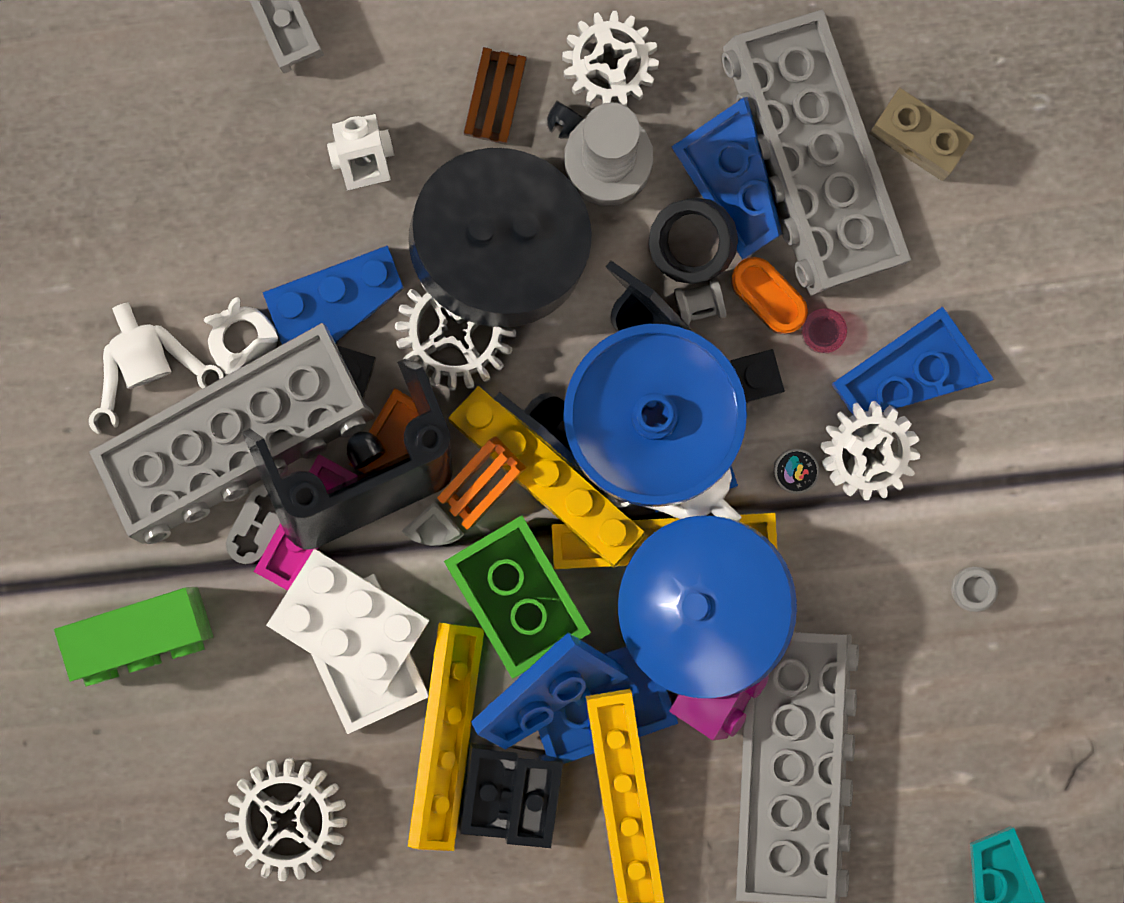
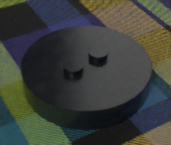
M484 148L466 152L449 160L430 176L416 201L408 240L414 270L424 288L441 306L454 315L476 324L491 327H514L544 318L554 312L569 298L578 284L589 258L592 232L589 214L582 197L571 181L556 167L524 151L509 148Z

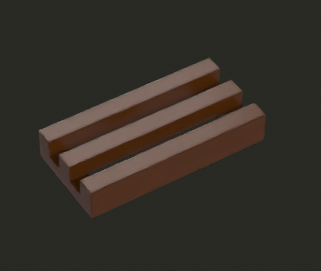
M483 47L464 136L504 145L508 144L527 61L526 56L509 55L508 52H496L490 48ZM490 61L498 62L482 130L475 128ZM507 65L515 66L500 133L492 132Z

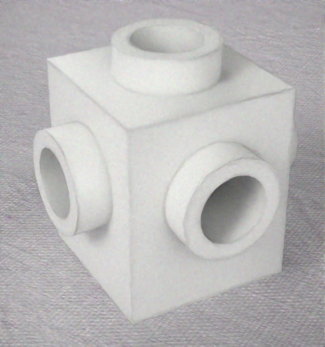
M375 114L364 117H350L343 122L332 124L335 142L327 144L333 170L341 168L347 190L391 180L386 157L394 156L393 146L388 129L379 130Z

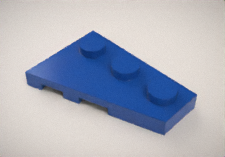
M744 97L671 146L703 198L712 200L725 208L734 220L738 234L737 252L742 259L749 257L783 234L765 162L759 147L758 134L748 97Z
M387 245L262 293L282 345L321 323L328 328L335 344H337L342 337L374 314L401 292L404 287Z
M941 307L833 382L832 386L854 415L853 404L856 403L866 412L869 410L871 402L876 401L881 406L883 413L889 405L897 409L990 382L994 379L944 307Z
M568 632L527 671L522 673L500 696L491 702L471 723L477 735L503 749H507L553 721L554 712L573 701L580 706L586 702V696L591 695L590 691L610 679L616 685L628 678V675L621 664Z

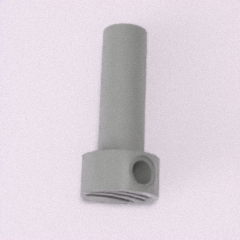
M617 102L603 103L595 107L587 115L586 119L582 120L570 133L565 146V174L585 201L599 206H619L634 199L646 186L652 171L653 146L645 129L639 125L635 113L627 106Z

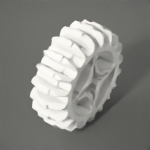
M409 290L407 295L417 304L414 309L407 305H400L399 312L410 317V321L395 323V329L400 332H409V337L401 338L396 343L399 349L412 347L414 350L403 359H408L414 363L420 359L422 362L420 365L424 367L426 374L429 369L434 371L430 382L432 386L438 387L444 375L448 376L447 384L449 390H456L457 377L464 376L466 387L471 389L474 388L471 374L479 372L481 379L484 382H488L491 378L488 371L484 368L490 363L495 369L502 370L504 365L495 355L497 351L505 355H511L512 347L501 343L502 338L516 337L515 329L493 327L490 344L480 356L471 341L474 329L480 324L454 315L441 306L428 292L421 297L415 290ZM432 305L439 316L440 324L438 329L429 336L430 338L421 344L419 338L420 322L427 308ZM443 311H446L451 320L454 319L457 324L463 322L468 324V329L463 330L464 334H466L464 340L469 346L468 349L463 346L460 340L457 341L454 336L444 337V331L449 329L446 326L448 322L443 315ZM446 347H455L463 353L469 363L461 366H448L433 360L428 355Z
M293 758L285 760L283 772H279L278 764L275 760H270L267 762L269 776L266 777L260 768H253L250 770V773L256 784L253 785L245 779L239 780L237 786L246 794L245 797L232 794L228 799L230 804L240 808L239 812L232 811L225 814L226 821L239 823L238 828H233L226 833L227 838L235 839L241 837L243 843L239 844L233 852L236 856L241 855L247 849L252 853L253 856L245 864L248 869L253 868L259 860L264 862L265 864L261 870V876L267 878L272 872L273 866L278 867L279 881L287 880L289 867H293L294 874L298 880L303 879L306 876L304 866L306 862L311 870L317 873L322 869L321 862L317 857L318 854L329 861L335 856V852L327 845V842L336 845L343 843L344 837L332 830L333 827L341 828L347 825V818L334 817L333 814L334 811H339L346 806L345 800H337L331 803L329 796L339 789L336 783L331 784L325 790L319 785L327 776L324 770L316 774L314 779L309 778L308 774L312 765L310 762H304L299 773H295ZM278 783H291L302 787L298 795L288 802L280 801L274 796L269 797L262 791L264 788ZM313 797L316 799L322 813V829L319 837L312 832L313 828L308 825L304 817V810ZM300 802V806L294 812L296 817L292 820L297 822L296 829L289 825L284 830L281 829L273 837V832L278 828L276 822L280 819L275 817L276 812L285 813ZM253 803L260 807L259 811L265 815L268 821V829L260 842L256 838L251 825ZM285 837L292 838L299 843L303 842L310 848L297 855H280L270 851L279 839Z

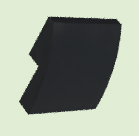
M471 743L459 825L460 834L505 838L506 844L551 848L563 760L524 750L503 749L499 746Z

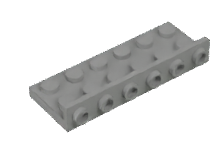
M823 9L734 36L723 47V67L727 76L734 79L739 93L737 95V102L744 97H748L774 202L777 203L783 219L780 223L782 236L788 245H792L797 259L795 263L796 276L801 286L806 287L809 295L813 296L826 289L911 261Z
M321 323L94 448L89 453L128 537L142 544H154L170 536V529L181 523H192L206 517L210 513L209 508L223 500L230 502L241 498L248 493L249 486L262 480L242 434L243 431L250 428L265 439L281 476L288 470L287 465L300 458H313L327 449L326 444L338 437H351L355 433L361 432L365 429L366 422L373 419L375 415L372 409L365 404L328 328Z
M793 632L790 645L778 665L769 674V680L758 697H751L745 707L744 713L747 716L744 722L736 901L760 903H840V897L848 896L849 870H842V852L850 851L851 825L844 824V806L851 807L853 780L846 779V761H853L855 753V735L848 734V716H855L857 708V690L850 689V671H857L859 663V645L851 644L852 635Z

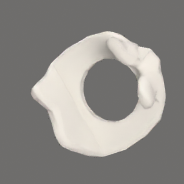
M238 297L230 302L228 310H223L220 314H213L204 319L205 323L213 327L208 338L210 353L224 374L229 375L277 348L278 336L274 325L258 309L240 307V299ZM237 321L252 323L257 329L258 338L240 353L229 352L224 344V334L227 328Z

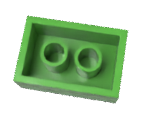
M522 515L444 561L512 679L527 671L568 632L578 639H582L591 633Z
M185 587L54 629L69 681L83 679L85 687L119 677L117 670L119 667L127 665L128 672L131 673L161 664L160 655L171 652L172 659L205 650L203 641L214 638L198 587Z

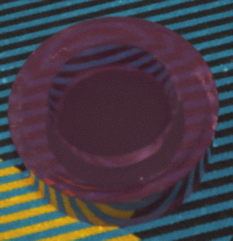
M823 308L815 310L808 315L802 325L801 335L803 342L810 350L819 354H828L837 350L844 343L847 336V326L845 320L838 312Z

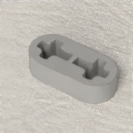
M261 485L252 491L228 534L226 548L230 557L236 562L242 564L258 562L280 524L277 514L272 512L266 515L263 523L256 521L262 511V506L257 503L260 496L269 497L265 485ZM253 526L258 527L259 530L254 538V543L259 546L256 553L247 552L245 556L239 554L241 546L236 543L237 537L239 535L247 537Z

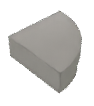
M435 501L402 530L413 541L429 546L447 545L465 535Z

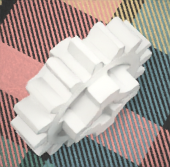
M612 11L610 21L604 22L598 12L594 13L593 26L589 27L585 22L580 21L578 29L581 36L568 35L567 43L574 50L563 52L562 61L571 63L573 66L564 70L565 79H577L572 87V92L576 95L585 90L587 92L586 104L589 106L596 98L602 99V104L611 103V100H617L619 104L627 106L628 95L631 94L634 98L640 100L643 98L640 85L652 87L654 83V78L647 73V70L658 69L659 61L654 58H648V55L657 51L656 42H644L649 29L645 26L638 31L634 30L635 17L632 15L626 19L625 23L618 22L617 11ZM612 33L623 35L631 42L625 44L613 38ZM594 38L596 47L593 53L584 56V59L580 60L585 45ZM611 52L613 58L621 57L618 59L616 69L610 70L607 63L600 64L603 62L604 53ZM640 62L638 73L627 84L625 73L628 67ZM596 77L608 83L609 89L599 87L589 79Z
M872 401L869 410L864 412L860 405L856 403L853 404L854 415L848 418L841 411L837 414L841 422L838 428L827 425L826 431L832 437V441L822 442L821 449L824 453L831 456L822 460V464L827 471H833L829 478L836 486L844 483L843 490L847 495L852 496L859 489L862 498L869 500L872 490H877L882 498H886L888 493L887 486L892 484L895 488L901 490L903 488L902 482L899 479L901 475L913 476L915 474L908 465L909 460L920 459L918 451L910 447L917 443L919 438L914 431H907L912 424L905 416L897 419L898 412L894 407L889 405L882 413L881 406L876 401ZM864 425H868V426L865 427V428L856 430V429H858V428H860V427H862V426H864ZM893 432L898 441L897 454L892 451L890 445L894 439L892 436ZM866 447L869 449L878 448L875 454L869 452L865 456L863 454ZM843 448L847 449L850 453V459L847 462L849 468L847 470L842 459Z

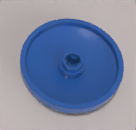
M668 324L632 326L620 330L599 342L577 366L567 388L564 402L566 437L570 450L581 470L595 485L609 495L640 506L660 507L675 505L691 500L709 490L726 474L740 450L746 429L747 410L744 390L729 360L716 346L702 336L690 330Z
M687 517L667 524L654 532L632 556L626 567L619 590L618 616L620 628L627 649L634 661L648 677L660 686L676 694L692 698L727 697L743 692L762 681L784 656L793 636L796 623L797 599L795 586L788 566L779 551L765 536L754 528L725 517Z

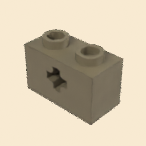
M900 87L869 132L870 135L941 181H944L951 174L975 137Z

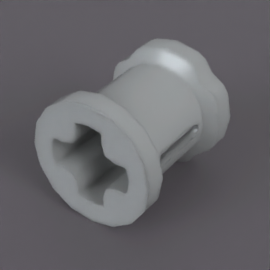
M717 278L711 279L709 285L685 291L681 288L674 289L679 316L688 326L693 320L717 315L719 318L726 317L725 304Z

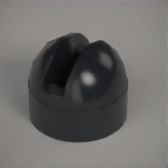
M557 100L547 116V126L552 133L560 124L563 126V129L558 138L568 139L570 133L585 118Z
M362 431L355 433L348 440L346 454L354 469L357 470L374 462L386 452L376 436Z

